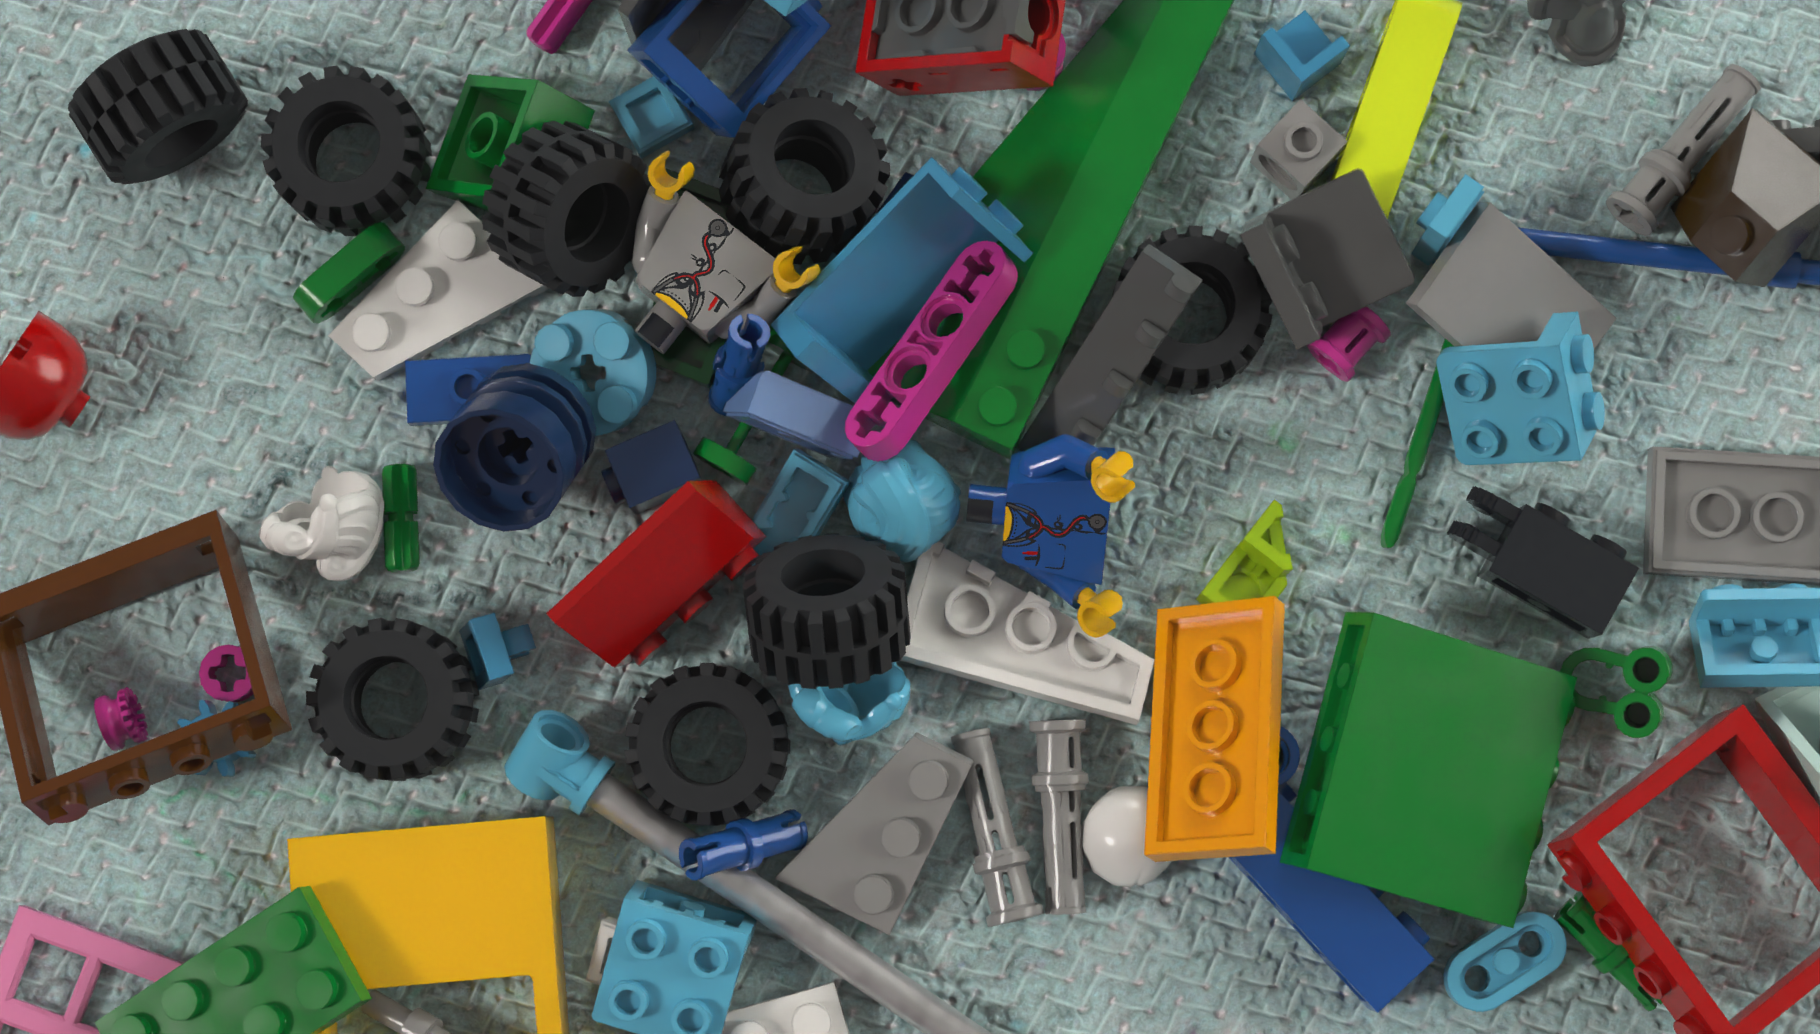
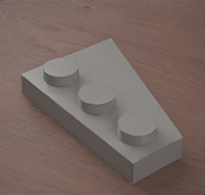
M916 732L837 815L777 874L775 879L890 935L974 760Z

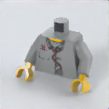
M670 151L663 152L651 162L648 168V178L652 186L647 191L637 218L632 265L638 274L636 283L640 291L656 304L634 331L653 348L664 354L685 327H688L709 344L718 337L727 339L731 321L738 315H742L743 318L741 330L745 326L747 314L760 316L770 327L797 295V288L811 283L821 273L819 265L811 266L802 275H799L794 269L793 262L795 256L802 251L801 246L786 250L775 259L687 190L679 198L676 191L693 178L695 173L694 165L690 161L682 166L678 179L673 178L667 173L665 168Z

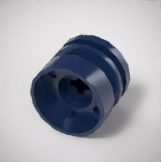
M529 363L501 367L480 382L476 390L472 392L466 403L453 416L436 441L433 467L440 490L458 512L480 526L503 532L533 527L550 516L593 452L596 426L591 407L575 384L552 369Z

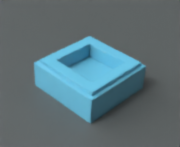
M654 76L609 101L611 108L641 159L695 129L681 102Z

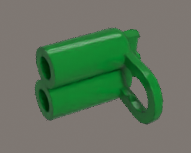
M1644 646L1632 651L1629 655H1624L1600 648H1582L1572 652L1563 661L1559 672L1572 675L1574 669L1586 660L1606 663L1605 666L1608 669L1613 668L1614 665L1622 667L1626 683L1635 690L1623 696L1618 702L1607 701V697L1601 695L1599 699L1587 698L1580 695L1574 689L1573 696L1576 707L1586 711L1614 715L1617 728L1624 735L1632 738L1648 736L1661 725L1664 718V707L1661 700L1653 692L1667 684L1673 673L1672 661L1664 650L1655 646Z

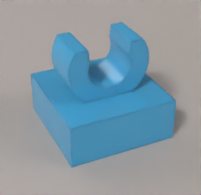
M495 612L470 619L459 630L478 690L502 684L514 674L510 660L529 655V651L536 649L529 624L501 632Z

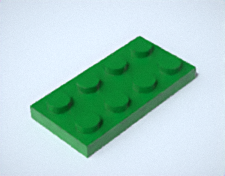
M311 886L298 887L94 1023L100 1034H319L370 1001L372 997Z

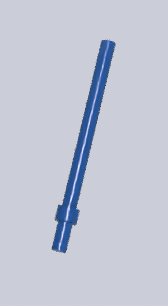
M1518 227L1548 256L1727 275L1702 251L1694 246ZM1795 251L1767 286L1795 289L1798 283L1820 286V260L1801 258V253Z

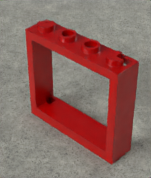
M1742 704L1713 716L1547 844L1566 871V874L1561 878L1572 889L1581 891L1596 911L1594 920L1599 930L1615 945L1622 944L1628 952L1629 958L1636 966L1633 972L1640 986L1653 998L1660 999L1676 1020L1673 1023L1676 1034H1758L1820 984L1819 947L1728 1021L1597 843L1715 751L1820 892V806L1745 705Z

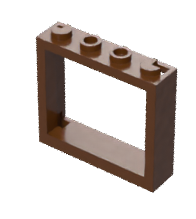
M217 510L0 593V711L21 803L47 825L76 821L84 817L89 809L115 799H130L140 796L148 791L150 785L176 775L199 773L208 768L214 760L237 751L260 749L268 745L273 737L292 730L238 536ZM219 568L255 699L57 776L25 643Z

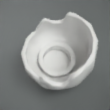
M1119 786L1111 789L1096 801L1082 823L1083 855L1093 873L1114 886H1143L1158 877L1172 862H1155L1144 855L1148 787Z

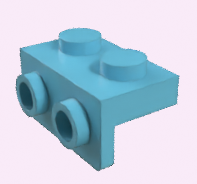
M1791 583L1776 588L1744 589L1739 585L1725 584L1712 589H1705L1700 593L1688 621L1700 688L1820 686V588H1807L1802 584Z

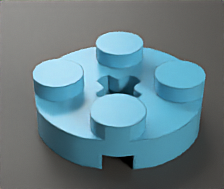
M597 308L569 312L559 317L552 324L544 326L535 337V347L530 358V364L552 369L575 384L591 407L596 426L595 436L618 431L634 421L632 419L638 415L640 409L643 406H647L654 393L656 384V362L650 344L643 340L634 331L633 327L624 321L627 320L617 312ZM587 355H593L594 364L599 367L604 366L606 371L605 378L596 381L595 389L589 388L586 380L582 379L580 375V366L585 365Z

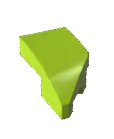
M1274 499L1197 596L1196 600L1199 603L1207 604L1268 596L1278 598L1287 586L1286 576L1293 568L1290 553L1286 554L1281 526V519L1284 517L1282 505Z

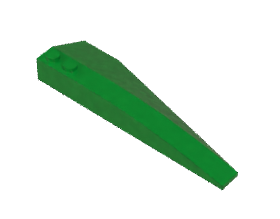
M1123 0L1056 78L1053 87H1049L975 173L973 178L988 193L981 201L989 207L996 199L999 200L1024 225L1016 235L1033 254L1024 263L999 240L996 242L1003 248L1017 268L1018 280L1015 288L924 419L1011 460V455L1014 454L1235 0ZM982 271L980 274L989 276L991 273ZM966 295L963 296L969 303L973 302ZM955 313L946 317L937 329V336H948L960 327L963 314ZM899 340L867 370L872 377L876 375ZM916 365L909 369L903 376L901 388H912L919 384L926 374L927 365ZM894 397L890 400L895 405L901 406Z

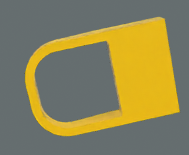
M541 816L287 839L291 892L298 887L311 886L367 989L528 975L533 980L537 1034H570L554 817ZM337 1022L319 1034H338Z

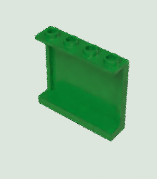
M1345 612L1279 863L1353 882L1474 917V919L1514 928L1516 916L1523 908L1527 897L1526 877L1532 853L1538 847L1543 835V821L1541 818L1548 791L1558 776L1559 760L1557 755L1564 728L1570 722L1574 713L1575 698L1573 693L1577 677L1377 613Z

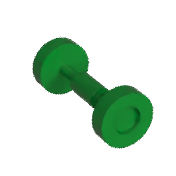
M770 326L771 335L766 347L780 355L771 372L783 376L790 363L813 372L796 359L774 328ZM740 422L726 448L702 437L693 455L722 474L747 486L757 469L736 454L752 428L758 429Z

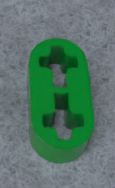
M384 222L376 223L357 235L304 280L296 289L293 300L313 323L323 322L343 309L388 271L403 255L405 246Z

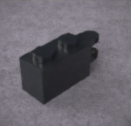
M1473 486L1466 501L1477 511L1505 525L1497 541L1480 532L1476 527L1465 522H1458L1457 520L1453 521L1447 531V535L1454 539V541L1486 559L1477 576L1587 639L1602 635L1639 569L1637 566L1624 560L1627 551L1615 542L1600 535L1593 534L1589 540L1568 528L1571 520L1562 512L1546 504L1537 503L1534 508L1525 504L1518 508L1487 490Z

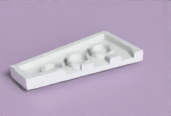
M940 541L933 544L929 550L918 557L907 596L911 634L910 645L905 646L906 654L900 661L1130 724H1138L1155 659L1109 634L1098 638L1089 636L1082 630L1077 620L1053 608L1051 602L1031 591L1028 593L995 576L996 572L974 560L970 562L944 548L945 544Z

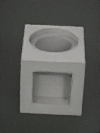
M1300 99L1259 142L1250 163L1292 200L1305 194L1337 160L1347 140Z

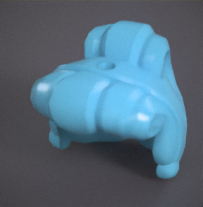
M909 440L896 456L885 461L877 462L867 459L864 455L861 456V465L857 466L848 480L851 483L843 495L851 522L859 535L865 537L866 541H878L886 545V550L894 551L902 562H910L917 559L922 553L929 550L933 544L939 542L955 526L960 513V487L954 483L949 472L937 460L926 454L921 444L916 440Z
M892 662V668L887 672L870 676L869 681L860 684L843 685V688L829 689V687H817L816 689L801 688V684L788 685L791 698L793 699L792 707L799 718L809 728H813L825 738L833 739L840 746L854 740L867 738L888 728L893 721L901 717L910 699V681L906 678L902 668L897 666L896 662Z

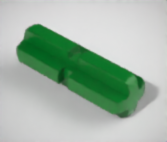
M391 464L384 466L382 470L384 515H388V522H384L385 567L387 571L411 572L417 570L420 564L418 521H414L413 515L418 512L417 470L414 465Z

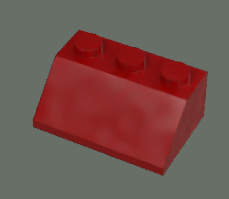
M716 480L687 481L546 614L556 625L612 667L627 665L633 660L640 667L653 658L667 644L668 641L662 633L678 618L687 624L710 605L714 598L708 591L726 575L733 581L755 563V560L760 555L754 548L767 536Z

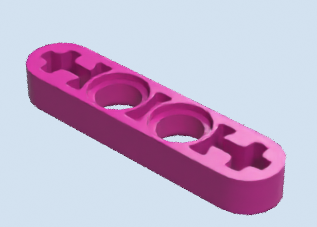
M991 241L976 242L965 248L957 257L850 410L845 421L847 439L867 459L877 462L885 461L896 456L906 446L1013 292L1018 280V271L1014 262L997 243ZM982 271L990 272L991 274L989 276H986L980 273ZM966 295L973 302L969 303L963 296ZM955 313L963 314L960 327L948 336H937V329L946 317ZM916 365H927L926 374L919 384L912 388H901L903 376L909 369ZM893 397L901 404L899 408L890 401ZM875 425L884 427L880 433L871 430Z

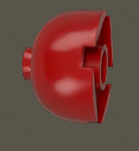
M40 311L37 312L0 366V435L6 438L30 440L42 437L55 427L58 422L70 428L91 397L80 390L88 373L86 353L75 336L61 324Z

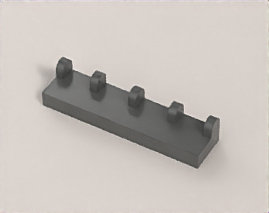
M1148 244L1133 264L1016 448L1020 451H1026L1062 434L1072 435L1094 446L1203 279Z

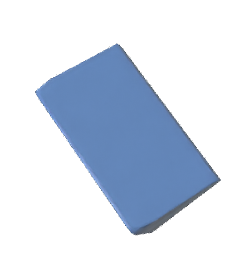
M771 371L757 373L726 402L723 412L727 413L726 416L829 458L853 459V457L858 458L860 453L847 439L845 433V421L853 407L852 405Z

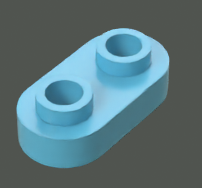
M1533 911L1519 912L1516 916L1514 928L1497 925L1457 950L1448 959L1443 973L1446 992L1457 1005L1468 1010L1485 1012L1497 1008L1560 966L1567 948L1566 937L1562 927L1556 920L1544 913ZM1528 931L1534 932L1539 939L1538 950L1530 956L1524 955L1519 948L1520 937ZM1478 965L1484 970L1486 980L1481 988L1471 990L1465 983V974L1470 967Z

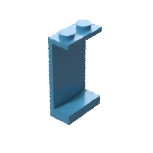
M931 157L823 269L817 278L774 320L771 326L796 359L852 402L856 403L873 379L867 370L903 336L954 261L965 248L976 242L991 241L996 243L999 240L1025 263L1033 253L1016 235L1024 225L997 199L987 207L981 200L988 193L961 166L950 174Z

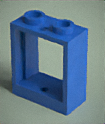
M671 0L627 51L716 136L735 138L742 121L746 120L749 111L758 102L763 105L767 101L768 97L776 91L831 27L818 13L822 8L819 0L806 1L786 17L774 9L791 27L729 98L668 40L702 0Z

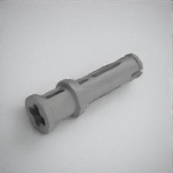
M1730 64L1723 71V75L1689 113L1661 149H1652L1646 152L1638 162L1640 170L1622 191H1613L1607 198L1606 205L1611 214L1625 227L1635 233L1644 236L1651 235L1658 226L1657 216L1674 196H1683L1691 186V170L1714 142L1720 138L1724 130L1752 96L1756 95L1761 89L1758 80L1739 65Z
M1086 719L1029 721L1030 731L1036 734L1038 772L1032 775V786H1035V792H1041L1043 813V855L1046 884L1045 914L1086 913L1080 814V790H1086V784L1089 783L1088 773L1082 771L1080 732L1086 729Z
M983 728L951 737V741L956 752L974 760L963 786L980 852L979 856L974 857V873L982 875L991 914L986 917L988 927L1039 916L1044 914L1042 904L1034 902L1026 864L1031 861L1029 851H1025L1024 845L1017 846L1005 790L990 738L991 731L990 728ZM978 767H981L983 770L994 815L993 820H988L976 772ZM994 832L998 833L1001 850H995L992 837ZM1004 874L1009 877L1014 897V903L1012 904L1008 903L1003 883Z

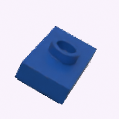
M531 354L405 361L407 423L410 426L448 424L486 376L503 366L530 364Z

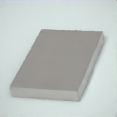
M1481 201L1474 207L1406 302L1411 309L1453 346L1537 341L1553 313L1578 311L1582 335H1590L1595 349L1616 320V317L1491 202Z
M1654 446L1649 448L1647 456L1643 574L1820 585V457Z

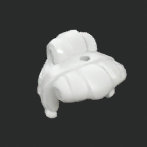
M326 466L322 469L321 478L318 479L313 487L311 502L308 504L303 501H291L277 512L269 514L262 521L259 537L267 549L282 555L296 556L301 560H317L319 574L327 580H349L359 574L369 564L377 550L382 534L384 516L382 492L377 483L367 474L358 471L338 473L335 467Z

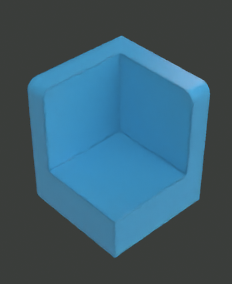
M1304 10L1277 32L1271 27L1262 34L1254 55L1288 97L1294 101L1342 63L1350 45L1343 36L1332 43L1306 10Z

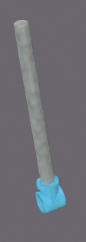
M541 710L534 714L504 766L506 776L512 785L520 792L535 799L553 800L561 795L571 802L569 809L579 816L589 806L686 872L688 869L698 866V863L684 868L681 867L679 846L685 839L701 836L678 820L670 818L663 811L657 810L647 802V799L611 776L610 773L616 762L606 755L599 760L587 752L590 745L589 736L576 720L554 710ZM735 867L698 880L922 1033L992 1034L752 870L740 871Z

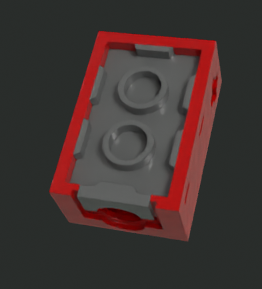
M866 0L855 73L898 96L1053 87L1066 0Z

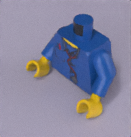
M1062 434L1026 451L1011 455L1007 487L970 484L966 522L1004 525L1002 559L1007 563L1018 566L1052 589L1073 608L1078 609L1077 619L1082 630L1089 636L1098 638L1116 628L1114 620L1108 617L1119 612L1123 604L1122 597L1116 591L1104 590L1096 594L1095 584L1102 585L1110 503L1120 501L1135 488L1133 481L1122 477L1133 468V459L1125 451L1115 453V448H1097L1072 435Z

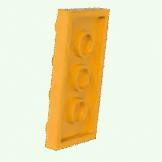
M1275 596L1157 609L1144 855L1155 862L1276 854L1285 604Z

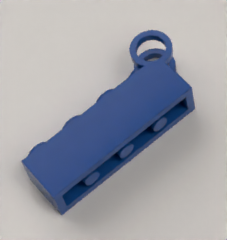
M1280 726V748L1283 759L1279 769L1276 854L1228 858L1369 1010L1378 1013L1435 960L1423 947L1430 938L1406 912L1402 911L1395 917L1378 899L1385 893L1384 891L1279 863L1294 809L1290 802L1297 797L1293 789L1287 784V781L1295 774L1300 761L1297 741L1287 729Z

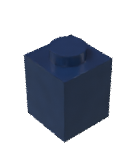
M675 420L605 450L611 467L602 470L601 473L615 505L627 502L635 515L665 503L687 481H703L683 433Z

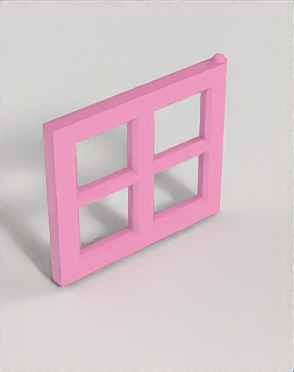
M19 905L0 954V1033L3 1025L7 1024L31 1034H100L97 1027L83 1023L82 1019L103 964L156 982L182 965L183 962L26 905ZM36 939L86 957L65 1015L14 998Z

